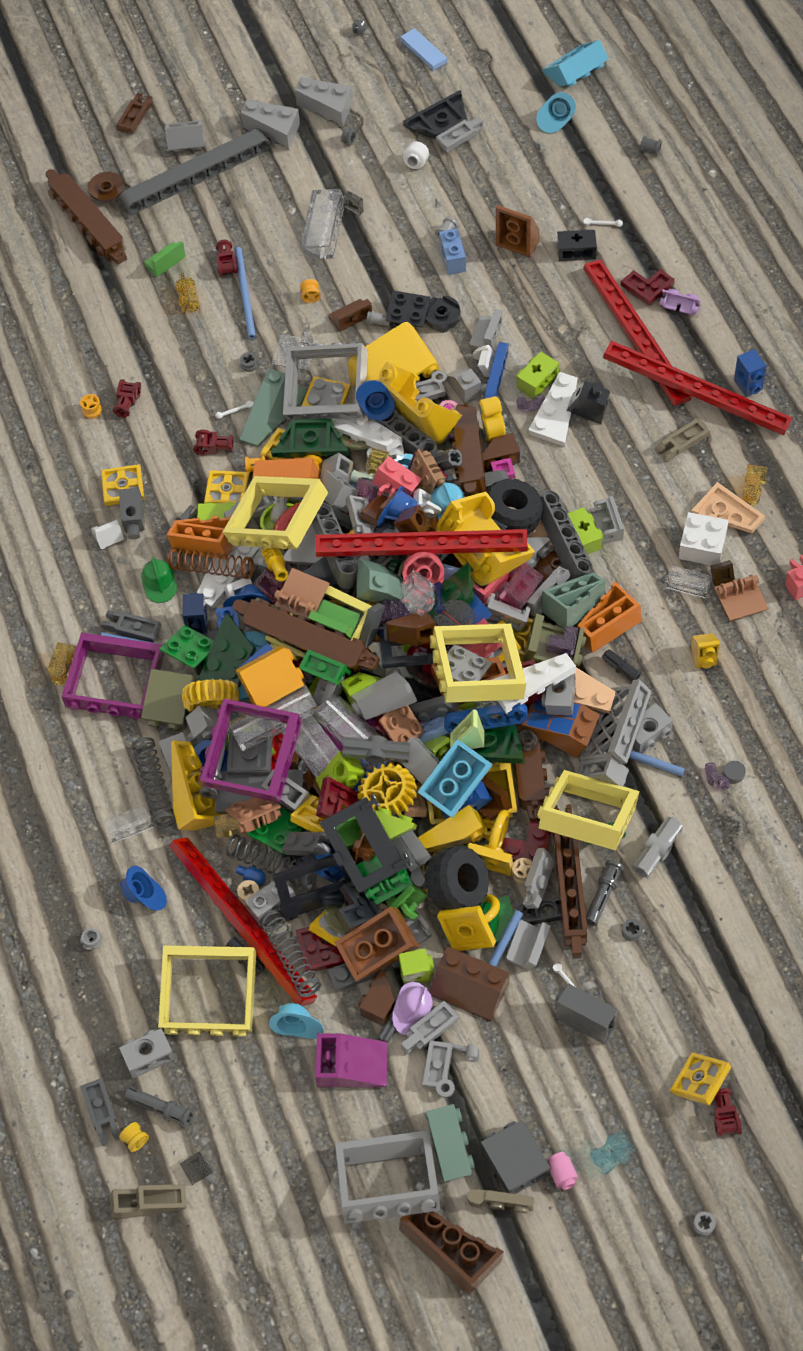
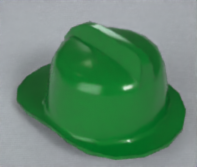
M151 557V561L145 565L141 573L143 587L151 601L165 603L171 600L177 591L174 572L165 561Z

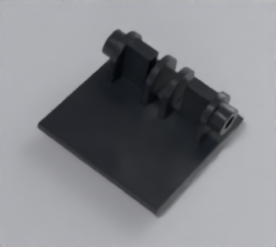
M393 290L385 321L390 322L392 329L404 322H409L412 326L423 327L430 296Z

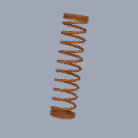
M172 548L168 554V565L172 570H188L189 572L195 571L196 573L202 572L211 575L216 573L218 576L223 574L226 577L230 575L231 577L237 576L244 579H249L254 572V561L251 557H245L242 560L241 556H237L235 559L234 555H230L229 558L226 554H223L221 557L219 553H216L214 556L212 552L206 555L204 551L199 554L197 550L192 553L190 549L185 552L183 548L180 550ZM174 550H177V564L174 567L172 564V553ZM181 551H183V552H184V560H183L182 565L180 566V564H181V557H182V556H181ZM190 551L191 561L189 566L187 567L186 555ZM195 552H197L198 562L196 567L194 568L193 556ZM202 553H204L205 563L203 568L201 569L200 558ZM209 554H211L212 564L208 570L207 559ZM216 555H219V566L215 571L214 561ZM226 556V567L222 571V559ZM231 557H233L234 564L232 571L230 572L229 560ZM240 558L241 566L239 572L237 573L236 562L237 559ZM248 560V568L246 573H244L245 563ZM250 563H251L250 573H249V575L246 577V574L248 573V570H249V567H250Z

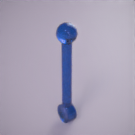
M436 582L433 586L437 597L435 610L440 613L443 611L440 593L443 585L441 582Z

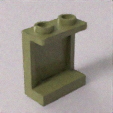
M536 614L531 623L523 659L528 661L534 659L536 663H540L567 653L573 663L579 667L582 660V654H579L580 648L583 649L586 641V636H583L584 628L580 627L578 632L565 630L564 628L544 623V616Z
M151 669L141 716L147 722L146 725L151 727L165 725L167 729L179 731L180 728L186 729L185 717L187 709L184 708L182 702L183 688L187 684L196 682V679L188 674Z

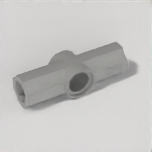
M667 816L655 834L652 833L646 841L643 852L632 866V869L638 876L649 878L659 862L664 861L668 856L673 842L683 829V825L675 817Z

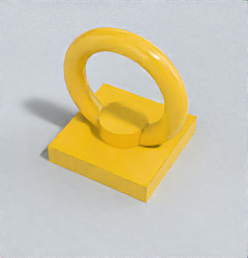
M501 810L494 823L489 844H485L483 847L469 842L468 848L473 849L479 854L488 870L511 876L513 866L512 855L504 853L502 850L509 824V812Z
M487 894L484 899V903L491 904V908L486 914H483L480 906L439 911L437 917L451 948L457 951L494 947L496 940L488 923L498 914L500 909V902L495 896Z

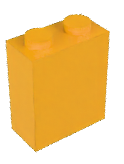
M280 645L235 670L252 704L266 707L304 686L302 682L304 676L299 667L295 668L292 662L294 656L289 648L285 649V647Z

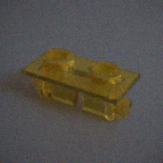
M182 273L180 279L176 282V292L179 293V306L182 308V313L185 314L187 309L197 311L200 305L196 295L195 281L192 278L185 279L184 273Z

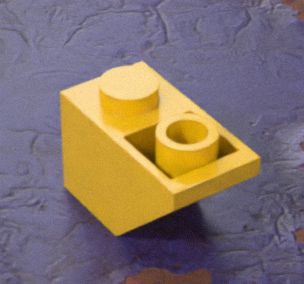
M713 633L692 636L691 650L696 668H710L717 665L720 642Z

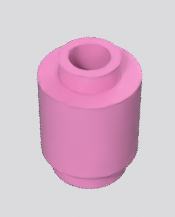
M565 1152L549 1157L550 1173L556 1187L563 1190L574 1187L578 1176L570 1157L566 1156Z

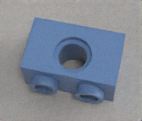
M458 228L440 231V249L447 274L466 272V256Z

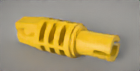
M263 547L261 554L268 569L274 572L277 581H285L288 577V571L285 569V559L280 549Z

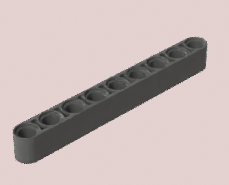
M254 129L123 191L119 196V200L128 213H138L266 152L270 148L271 143L260 129Z

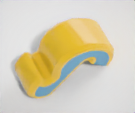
M494 396L480 400L479 410L483 425L480 426V430L484 440L489 442L494 437L505 435L506 430L499 398Z

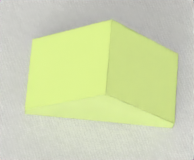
M473 709L450 733V748L457 739L471 749L484 747V729L477 710Z

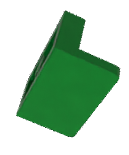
M309 649L299 666L302 672L336 686L339 685L344 674L349 676L351 674L350 669L345 664Z

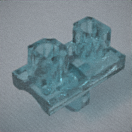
M622 1129L617 1134L612 1133L601 1148H595L590 1152V1156L594 1164L598 1165L601 1173L607 1175L620 1163L626 1164L629 1161V1155L636 1148L629 1140L627 1131Z

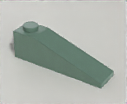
M269 369L254 401L241 434L240 442L259 447L274 433L273 430L279 424L287 421V418L283 416L285 373ZM298 383L296 407L302 405L307 391Z
M360 558L357 560L358 599L412 611L429 595L426 592L415 593L408 589L402 577L376 562Z

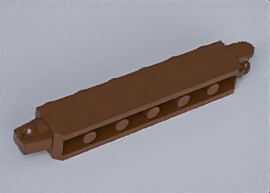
M54 169L46 171L49 196L52 200L57 201L61 211L65 210L69 220L76 223L79 232L86 235L90 245H94L98 254L101 257L104 256L108 262L113 260L117 265L125 262L127 256L124 252L125 246L122 235L67 173L59 175Z
M468 403L456 405V409H454L462 416L452 429L451 436L453 449H458L462 454V463L454 468L456 478H458L456 479V485L461 488L465 497L486 492L487 486L477 411L475 407H469Z
M236 599L233 603L234 610L243 616L244 623L250 629L304 652H307L309 649L345 664L354 673L360 671L361 668L375 671L379 664V657L369 652L364 646L365 643L356 638L349 640L340 631L334 630L332 633L323 624L318 622L315 625L308 623L307 618L298 614L296 617L289 615L290 612L282 607H278V609L272 608V604L262 599L259 602L252 599L250 603Z
M531 703L526 704V706H527V711H528L529 706H530ZM522 723L515 724L525 764H515L519 807L527 810L530 822L540 821L537 815L539 808L543 806L545 797L549 795V787H544V781H547V769L542 768V762H545V751L540 749V743H543V739L521 728Z
M571 804L566 805V813L572 814ZM552 832L564 946H571L572 959L582 958L581 946H586L587 923L578 839Z

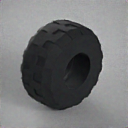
M503 479L496 481L488 487L486 492L495 504V511L491 518L506 525L507 530L527 529V535L536 529L541 520L544 506L542 497L534 487L525 481H520V479Z
M452 846L439 850L431 857L426 869L425 883L429 896L438 908L453 910L481 906L486 898L489 886L488 869L483 859L473 849L467 846Z

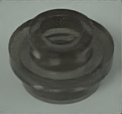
M523 730L518 734L522 750L530 751L537 746L538 738L531 730ZM529 740L530 743H524L523 741Z

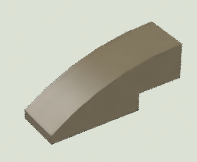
M185 1184L138 1186L137 1189H113L110 1194L111 1219L157 1215L187 1208Z

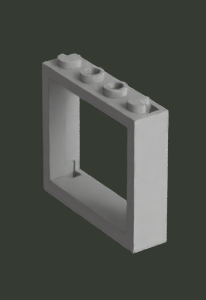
M354 341L350 342V344L334 342L331 345L316 343L313 346L298 345V347H287L283 416L289 421L300 419L364 418V411L356 400V391L355 404L296 407L299 359L357 356V391L358 387L366 382L368 349L362 343H355Z
M429 1130L335 1143L344 1224L440 1211ZM425 1154L430 1184L429 1190L349 1201L345 1165Z

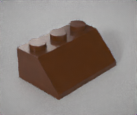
M447 946L437 966L429 993L436 999L445 1001L491 1022L510 983V972Z

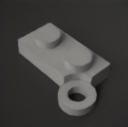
M437 370L432 373L431 379L416 383V388L420 390V393L415 400L418 401L421 398L433 400L446 396L443 384L447 381V374L444 371ZM437 376L443 377L442 379H436Z
M430 1040L422 1086L424 1088L436 1089L440 1097L449 1098L455 1091L453 1082L448 1079L453 1044ZM448 1085L450 1089L448 1092H443L441 1087Z

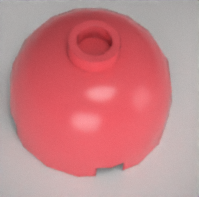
M417 552L409 555L404 561L402 568L404 583L408 589L415 593H431L443 583L444 566L438 556L433 553Z

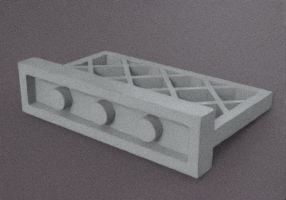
M640 679L633 680L629 686L611 688L615 691L616 695L612 708L619 701L621 704L613 711L611 709L610 714L603 720L602 717L606 713L596 711L600 716L587 747L581 753L579 759L581 762L613 756L621 764L628 762L652 692ZM614 719L615 722L606 729L605 726ZM603 729V732L595 738L596 734ZM608 737L609 740L600 747L599 744ZM596 747L597 750L593 754L589 755L590 752Z

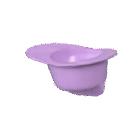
M417 982L406 983L401 987L393 1009L392 1021L395 1029L402 1035H406L410 1031V1027L427 1015L432 1008V996L422 984Z

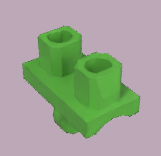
M413 883V885H409L402 891L399 897L394 895L389 898L386 904L388 908H398L405 920L408 917L414 920L418 917L416 908L428 895Z

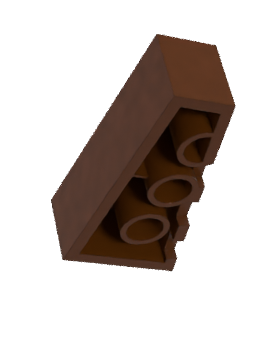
M433 1211L406 1215L400 1218L399 1230L468 1295L502 1262L503 1250L497 1247L495 1249L488 1245L485 1240L478 1236H472L465 1232L464 1228L457 1224L449 1223L444 1220V1217Z

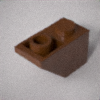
M513 433L493 438L483 453L485 471H492L491 462L507 458L511 459L512 465L520 463V450Z
M425 610L386 622L387 640L413 646L431 642L430 635H433L436 622Z
M380 970L377 976L374 975L369 984L370 990L367 995H362L358 1006L362 1017L380 1026H384L394 1009L395 1000L386 973Z

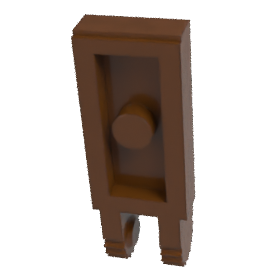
M137 93L117 122V131L133 135L152 105V96H147L144 102L141 103L143 95Z

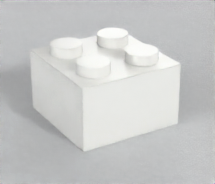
M688 512L680 544L679 559L707 565L720 563L729 520Z

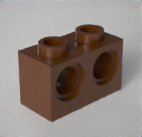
M420 504L404 509L394 522L399 533L437 532Z

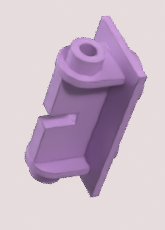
M674 289L662 291L665 298H661L660 305L663 308L676 311L679 304L681 305L679 311L690 315L698 313L699 307L697 306H701V302L696 295L679 294V291Z

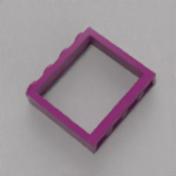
M81 632L62 693L65 707L71 710H87L91 713H108L111 716H127L135 720L142 719L150 673L140 705L75 695L88 651L153 660L151 669L160 670L164 658V652L159 650L162 644Z
M224 699L220 709L217 710L218 720L211 731L212 741L211 745L206 748L205 766H202L200 769V781L208 788L280 803L301 729L302 718L298 713ZM233 713L287 724L269 791L214 779Z

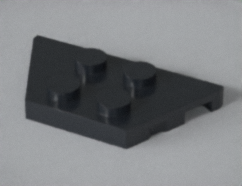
M459 90L403 120V126L436 139V136L463 120L467 121L462 92Z

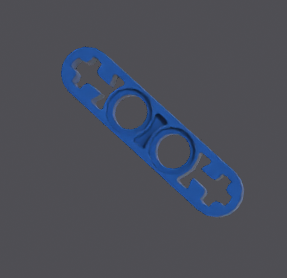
M498 343L484 399L498 395L508 356L509 343Z
M518 703L514 705L512 711L508 712V716H506L501 705L474 709L479 714L483 729L520 724L527 719V706L525 704L520 705ZM473 709L448 713L444 718V729L451 733ZM500 714L502 717L494 719L491 715Z

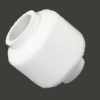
M416 141L410 143L403 154L404 163L412 169L422 168L429 157L427 146Z

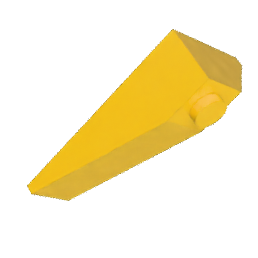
M173 740L171 742L173 811L178 830L196 831L225 823L227 821L226 814L215 813V799L199 795V790L203 786L200 781L202 763L191 743Z
M468 805L458 811L453 818L449 817L419 836L418 839L427 852L431 853L471 841L476 842L483 837V833L487 831L481 814Z

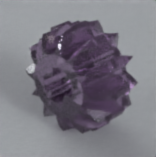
M385 599L383 602H379L385 606L380 626H383V622L412 614L410 605L406 601Z

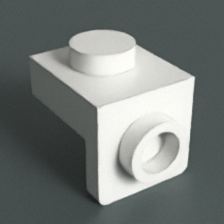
M419 488L413 492V499L417 501V505L420 504L428 519L440 514L442 508L432 503V495Z

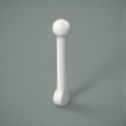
M589 218L583 220L584 226L596 224L621 227L623 224L621 220L616 222L591 221Z
M247 401L243 406L222 413L217 412L215 417L222 419L225 415L246 408L252 409L254 403L253 401Z
M554 964L553 971L559 973L567 984L575 986L562 971L561 964Z

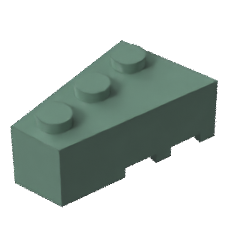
M592 572L543 590L542 612L565 630H568L583 619L592 607L595 608L600 598L605 594L606 581Z
M454 1104L424 1112L425 1118L428 1121L431 1140H433L435 1155L443 1182L472 1175L471 1169H475L472 1156L466 1153L465 1146L469 1145L466 1132H461L459 1122H463L460 1109H455Z

